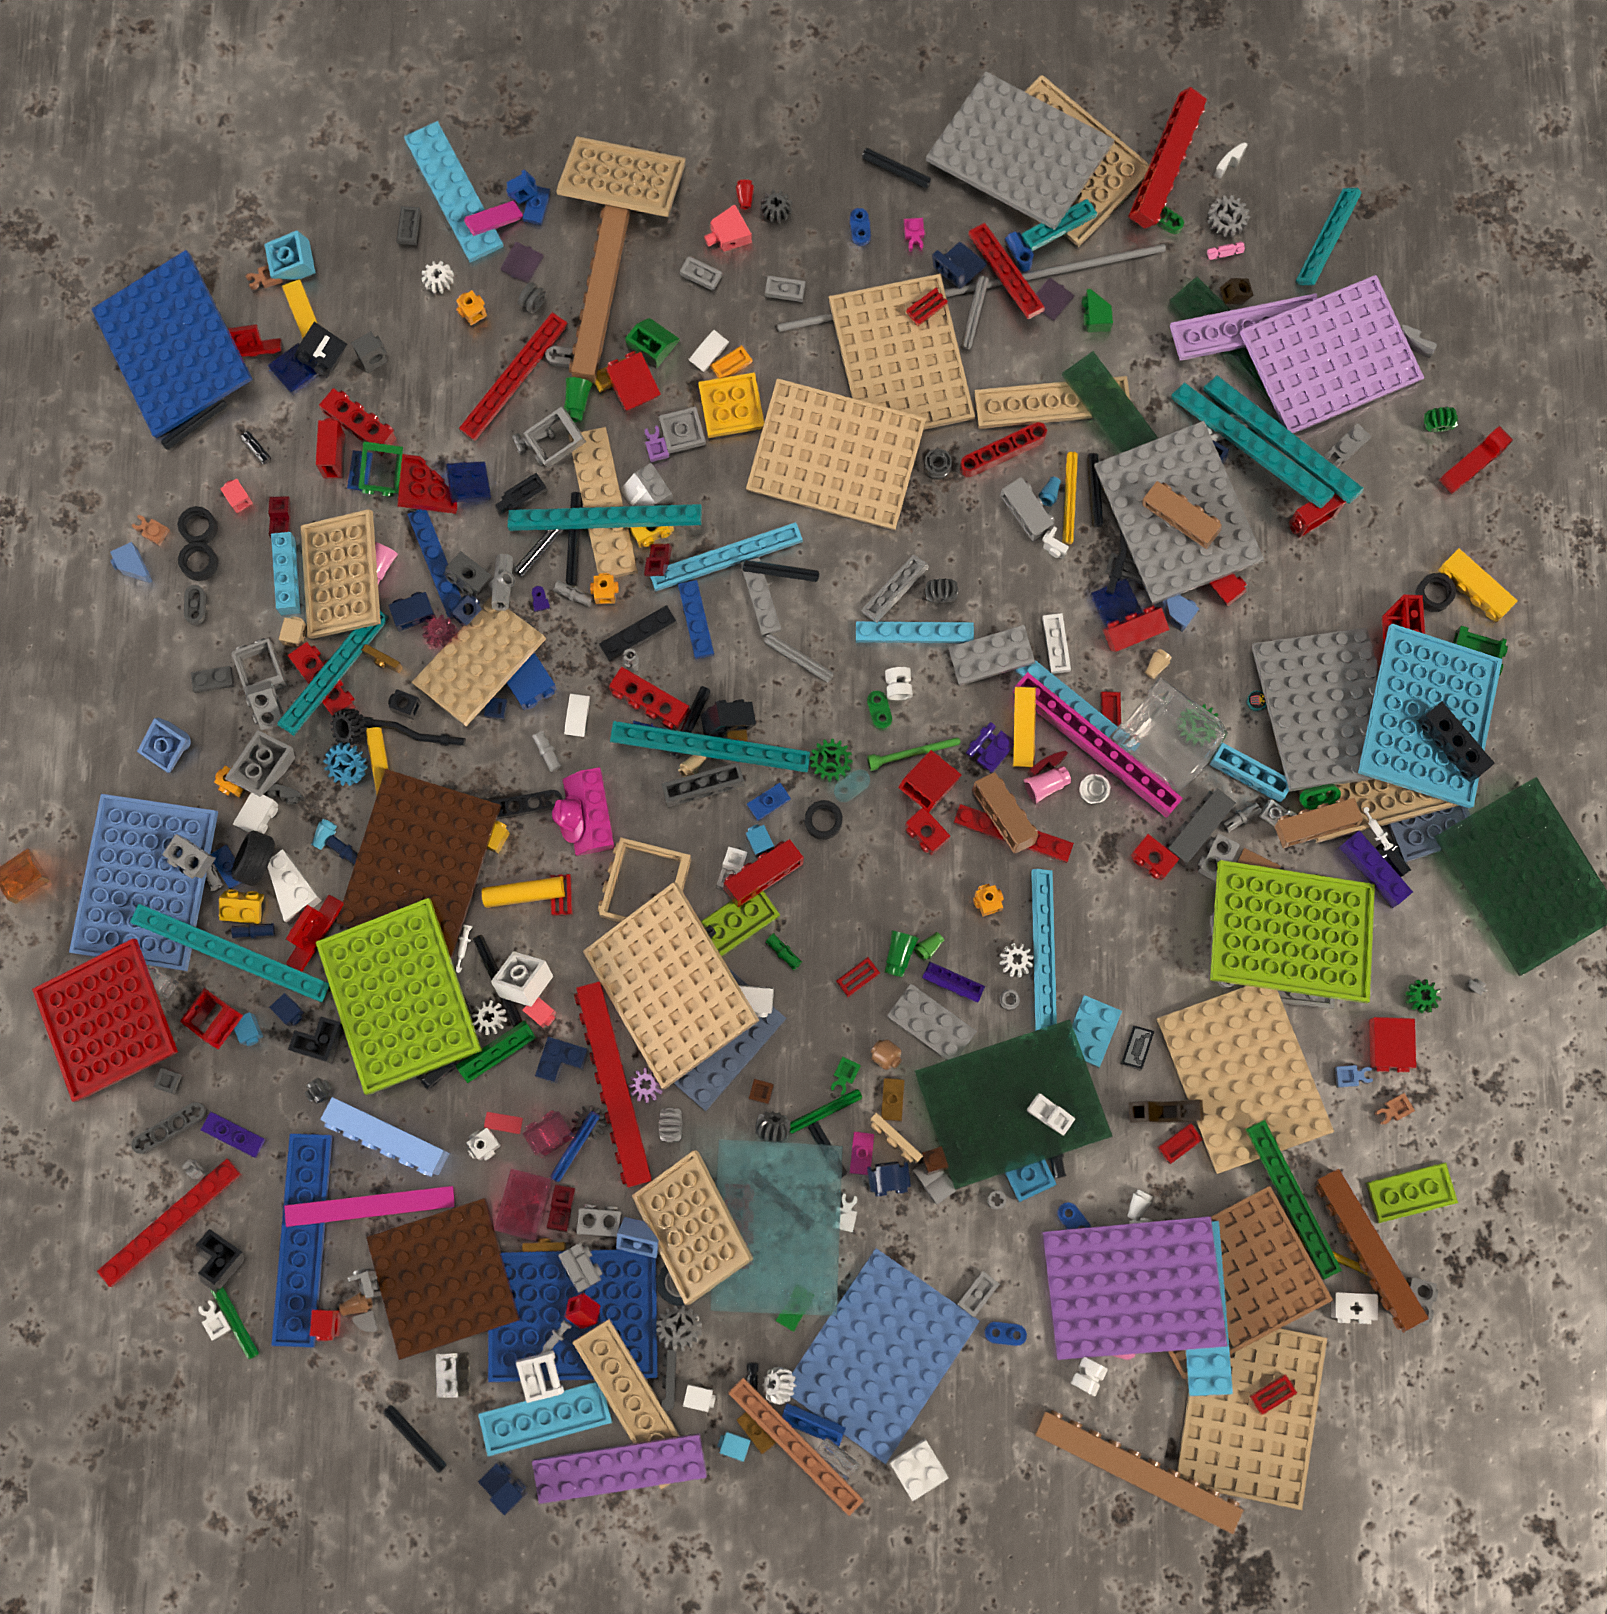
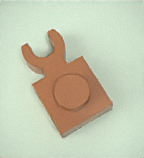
M268 265L257 268L259 274L249 273L246 275L248 281L255 280L249 284L251 290L257 289L261 284H263L264 288L283 283L282 279L270 277Z
M138 515L137 518L142 523L139 526L132 524V527L136 531L142 532V537L160 546L169 533V528L153 519L148 523L143 516Z
M1402 1093L1385 1103L1388 1109H1379L1375 1112V1115L1380 1113L1385 1115V1120L1380 1122L1381 1125L1390 1122L1392 1116L1395 1121H1398L1415 1110L1405 1093Z

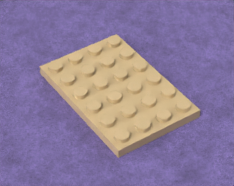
M576 136L557 187V194L668 217L685 167L686 158Z
M368 509L301 525L308 638L314 639L381 624L373 511Z
M492 596L481 606L482 610L467 626H463L412 681L415 687L465 726L476 717L546 640L543 634L509 609L505 611L493 609L491 604Z
M693 1150L632 1195L643 1220L659 1239L658 1251L685 1305H690L753 1260L698 1151Z

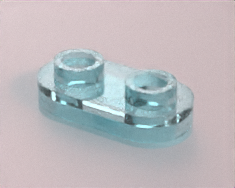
M859 769L848 775L835 786V798L840 802H848L869 786V774ZM858 776H862L864 780L862 782H858L856 778ZM846 788L848 792L843 794L840 790Z

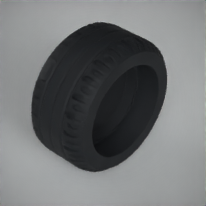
M254 830L246 835L232 867L231 875L234 880L249 886H255L260 882L274 850L275 842L271 836Z

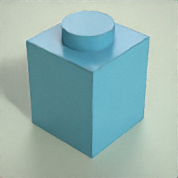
M727 1431L726 1435L721 1434L717 1447L721 1448L720 1454L744 1462L751 1439Z

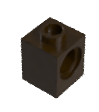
M1231 278L1220 287L1224 303L1228 305H1242L1254 296L1249 278Z

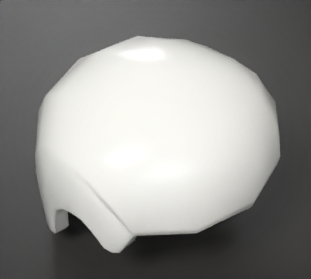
M1090 774L1081 781L1079 792L1086 802L1096 804L1105 801L1110 794L1111 787L1108 779L1103 775Z

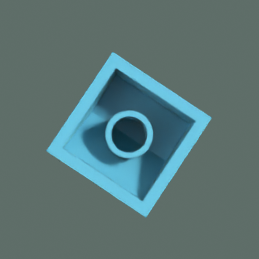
M298 230L264 244L271 278L298 280L315 273L310 242Z

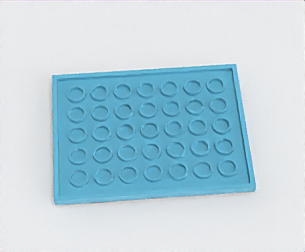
M1395 624L1389 625L1358 773L1469 809L1474 807L1479 778L1471 782L1463 778L1460 770L1447 759L1444 751L1435 745L1433 738L1421 728L1417 720L1434 705L1443 701L1485 751L1502 659Z

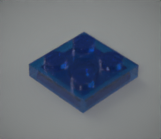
M299 343L268 365L269 369L292 396L320 376L314 369L301 363L294 356Z
M485 461L446 464L452 503L491 499Z
M1127 578L1117 582L1113 594L1106 593L1107 587L1090 594L1105 628L1112 621L1119 620L1120 622L1125 620V616L1129 614L1142 613Z

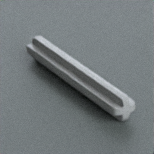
M979 276L961 343V348L970 350L988 284V278L984 276Z
M769 633L765 638L767 645L822 680L830 682L833 678V672L773 634Z

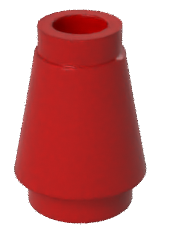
M739 180L735 187L740 209H751L754 185H752L751 180Z

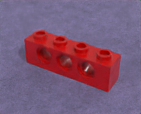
M333 388L319 404L321 411L325 415L338 420L341 427L362 442L392 445L396 440L393 433L394 429L390 425L380 423L379 418L372 412L368 414L357 401L353 403L349 400L350 397L342 390L338 392ZM348 407L345 412H340L342 408ZM358 418H363L360 423H355ZM371 430H378L375 434H370ZM375 451V452H377V453H378L379 455H381V456L385 453V452Z
M305 642L288 654V657L308 684L327 663L326 660L322 662L318 657L321 653L315 645L311 647L308 642ZM311 662H316V666L314 668H308V665ZM341 680L322 701L332 716L335 715V712L356 708L352 703L355 700L349 691L344 692L341 688L344 685ZM339 692V696L336 699H330L332 693Z
M622 666L609 685L612 696L619 700L625 699L628 701L629 706L636 710L642 709L645 711V715L653 720L655 718L661 720V724L670 730L672 728L678 730L690 710L689 705ZM629 687L637 688L633 694H629L626 691ZM650 696L654 700L652 703L646 704L643 702L645 697ZM664 706L671 708L666 714L660 712V709Z

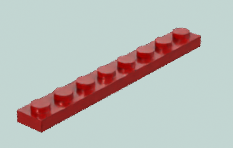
M553 312L548 316L459 427L460 432L473 441L478 439L542 359L546 350L554 344L567 328L568 323Z
M225 1159L97 1270V1273L109 1287H113L242 1175L230 1159Z

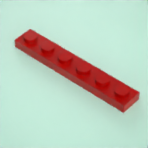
M986 223L969 230V237L1026 318L1030 319L1044 312V305Z
M962 804L959 805L953 824L1006 842L987 813ZM1037 831L1038 837L1035 844L1026 849L1067 863L1074 843Z

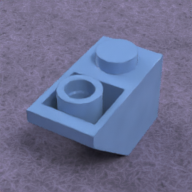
M1181 594L1163 601L1167 622L1182 632L1199 610L1194 601L1185 599Z

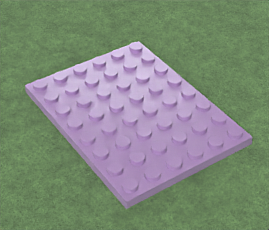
M1377 275L1240 331V335L1281 424L1293 434L1424 379Z

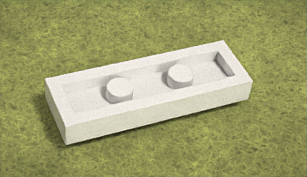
M1063 614L1043 615L1042 621L1050 672L1052 674L1070 672L1071 666Z

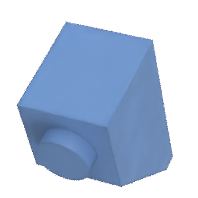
M132 542L110 552L113 557L110 561L115 570L119 569L123 575L148 583L153 581L137 547Z
M624 1217L617 1233L616 1249L657 1258L659 1239L645 1221Z

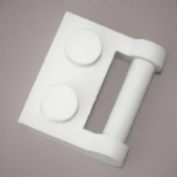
M553 1350L516 1361L527 1403L564 1393L563 1385H560L554 1363L555 1354ZM546 1362L552 1388L546 1389L540 1363Z

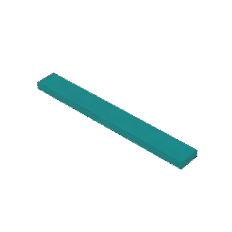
M380 611L381 624L353 630L277 722V725L295 736L361 655L365 644L369 645L387 623L389 616Z

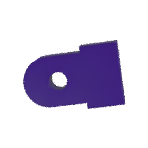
M535 586L532 589L534 611L550 609L544 589L541 586Z

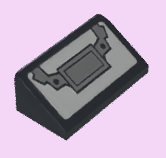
M1133 1025L1121 1064L1141 1071L1155 1031Z

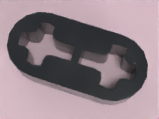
M456 1062L434 1069L421 1081L422 1085L426 1090L433 1088L456 1068Z

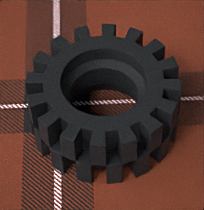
M353 708L335 712V715L332 716L333 721L330 724L333 727H331V731H334L332 736L333 738L337 737L335 740L337 743L342 742L343 745L346 743H350V745L359 744L364 740L363 737H366L364 732L367 730V727H364L366 722L365 720L362 721L363 715H359L360 712Z

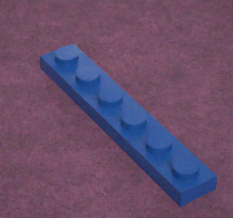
M419 509L407 515L450 620L453 617L449 612L461 600V595L457 585L450 583L443 575L448 562L428 511ZM464 605V606H463V612L466 614V613H467V610H466L465 605Z

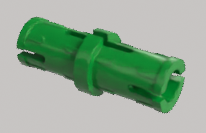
M774 933L765 941L774 950L777 957L785 961L793 971L803 962L790 950L791 947L789 945L786 946Z

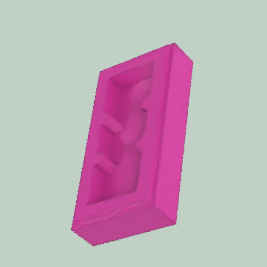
M854 1132L850 1163L851 1174L868 1175L867 1166H870L872 1163L874 1134Z

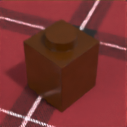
M942 1146L922 1152V1159L928 1175L948 1169V1163Z

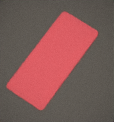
M487 1112L484 1128L520 1134L523 1118Z

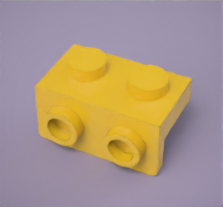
M236 889L224 891L219 897V920L260 924L261 902L264 899V894H258L257 891L238 892Z

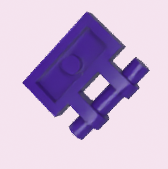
M990 722L981 729V734L978 738L969 744L970 748L966 751V754L972 757L975 753H978L980 757L976 762L992 774L1014 747V740L1003 731H1000L995 736L992 732L996 726ZM988 739L991 743L986 749L982 748L981 745Z

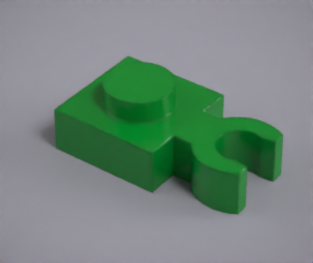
M842 1057L834 1073V1076L839 1079L831 1085V1091L834 1090L835 1086L840 1085L842 1087L840 1095L843 1096L846 1093V1082L853 1084L861 1065Z

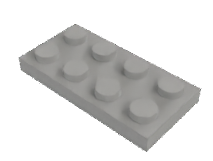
M1025 625L949 647L959 686L1036 664Z
M912 984L908 986L887 1015V1018L952 1065L977 1032Z

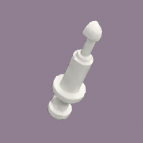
M1364 807L1362 811L1369 819L1368 824L1377 836L1375 840H1381L1385 851L1393 847V844L1389 843L1385 837L1388 833L1383 832L1376 819H1372L1368 813L1369 808Z
M465 924L462 925L464 927L462 937L458 936L460 942L456 955L458 960L455 966V971L458 973L462 970L460 963L461 959L465 956L468 941L471 942V939H468V935L473 926Z

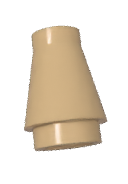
M1158 649L1157 652H1154L1144 673L1150 678L1155 679L1171 663L1172 657L1165 651Z
M693 755L680 764L678 771L683 777L697 774L707 758Z

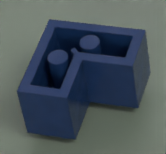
M548 1037L535 1076L557 1084L563 1065L583 1071L589 1050Z
M497 1462L478 1483L492 1497L490 1501L503 1515H506L528 1493L525 1490L527 1486L521 1479L518 1478L516 1480L511 1475L513 1471L505 1462L503 1464Z

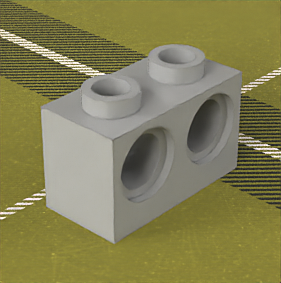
M272 681L249 687L248 695L245 697L248 706H252L254 710L252 716L255 724H259L261 730L278 726L277 722L284 713ZM264 695L266 699L259 700L256 696ZM269 712L273 716L268 718L263 716V714Z
M1219 833L1215 838L1211 837L1206 846L1209 849L1206 856L1202 855L1197 864L1200 866L1198 873L1216 881L1217 870H1211L1208 867V862H1214L1216 865L1220 860L1232 862L1240 844ZM1217 845H1223L1226 852L1220 853L1217 850Z
M177 834L162 854L168 858L167 863L176 868L180 866L184 869L183 873L192 879L194 877L202 879L215 860L209 853L185 837ZM182 848V855L177 857L178 850ZM196 859H198L199 864L196 868H194L193 862Z
M584 1205V1209L579 1208L577 1234L617 1237L621 1226L622 1212L617 1211L618 1207L605 1206V1210H597L596 1205ZM587 1214H592L595 1218L591 1226H587L584 1223V1217ZM612 1215L616 1222L613 1227L608 1228L604 1221L607 1216Z
M1407 1277V1283L1429 1318L1420 1325L1428 1326L1434 1316L1432 1306L1433 1301L1435 1302L1438 1297L1437 1284ZM1420 1286L1425 1288L1426 1293L1424 1297H1420L1418 1294Z

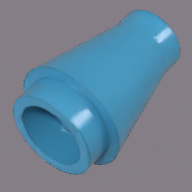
M1050 477L1048 483L1038 494L1043 505L1052 506L1056 503L1061 483L1059 478Z

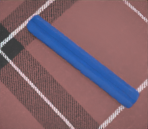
M594 1111L589 1112L551 1173V1179L556 1182L562 1179L599 1120V1114Z

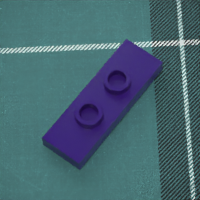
M930 961L922 977L977 1003L985 988L982 984Z
M213 1112L209 1113L201 1128V1131L254 1158H257L266 1141L261 1136Z

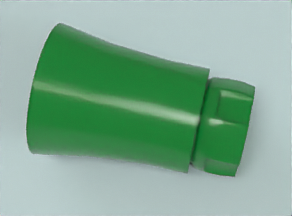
M568 377L566 378L564 409L568 412L574 423H581L592 382L583 378Z
M892 930L885 973L903 978L919 938Z

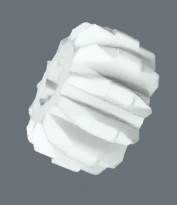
M434 261L432 266L426 264V270L422 271L423 277L421 279L425 288L428 291L432 290L434 294L438 290L441 294L444 292L443 289L450 290L449 285L454 283V273L451 271L448 264L444 265L442 261L438 265Z
M1012 943L1011 949L1006 946L1004 948L1006 953L1000 954V957L1005 960L1000 961L999 965H1006L1003 969L1004 973L1011 970L1010 977H1013L1015 972L1018 978L1022 976V972L1027 975L1029 973L1027 967H1033V964L1029 961L1033 960L1034 956H1027L1030 949L1027 948L1023 951V944H1020L1017 949L1016 944ZM1013 956H1015V958H1017V956L1020 957V965H1018V963H1016L1015 965L1012 962L1014 959Z
M490 1000L487 1006L483 1001L481 1002L482 1009L477 1006L475 1007V1010L479 1013L472 1014V1018L478 1019L473 1022V1026H479L477 1031L480 1033L485 1029V1035H489L491 1029L494 1034H497V1026L500 1029L504 1028L500 1022H507V1018L501 1017L506 1011L505 1009L500 1010V1003L494 1006V1001ZM488 1013L494 1016V1018H491L493 1019L492 1022L485 1020Z
M774 1367L767 1371V1376H763L765 1381L761 1385L764 1387L762 1394L766 1396V1400L769 1402L784 1404V1402L790 1401L791 1395H795L793 1388L796 1385L793 1382L796 1377L792 1375V1371L782 1367Z

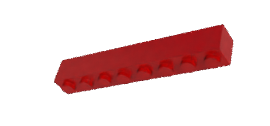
M1191 86L1180 92L1128 216L1145 229L1159 222L1161 218L1160 213L1167 203V196L1173 189L1174 179L1180 172L1181 162L1186 157L1187 147L1192 142V135L1197 129L1199 118L1205 110L1204 106L1207 99Z

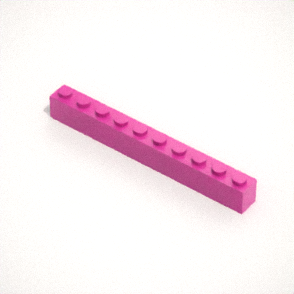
M1027 672L1017 683L1016 686L1036 687V712L1167 818L1183 798L1031 674Z

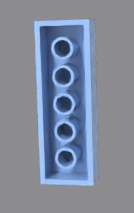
M333 1097L320 1119L326 1122L324 1125L326 1128L338 1133L342 1130L344 1131L343 1136L357 1142L361 1139L363 1140L362 1145L374 1150L380 1148L381 1154L392 1159L399 1157V1163L411 1168L415 1165L418 1167V1172L430 1177L433 1174L439 1176L450 1154Z

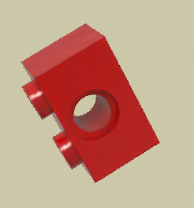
M921 808L905 823L906 833L912 839L915 837L920 842L919 847L925 853L929 852L933 855L950 840V834L924 808ZM928 828L932 834L925 837L921 834V830Z
M1149 834L1146 835L1130 855L1133 857L1134 863L1140 867L1144 866L1149 870L1148 873L1157 880H1163L1180 859ZM1149 855H1156L1158 863L1151 862Z
M312 1310L310 1336H316V1341L333 1340V1337L339 1336L341 1324L340 1310Z

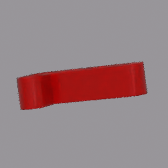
M1501 426L1497 427L1480 445L1447 471L1439 481L1451 494L1455 493L1498 457L1510 445L1513 439Z

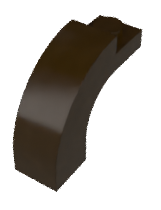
M1201 1099L1167 1102H1128L1130 1123L1165 1124L1204 1121L1203 1101Z

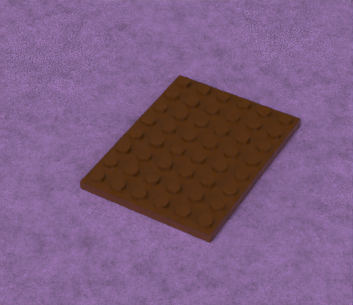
M385 769L345 893L344 904L339 912L336 923L353 928L430 898L452 959L501 805Z

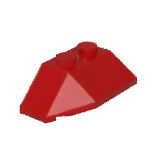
M1404 594L1382 615L1384 646L1388 627L1391 624L1425 634L1422 595Z

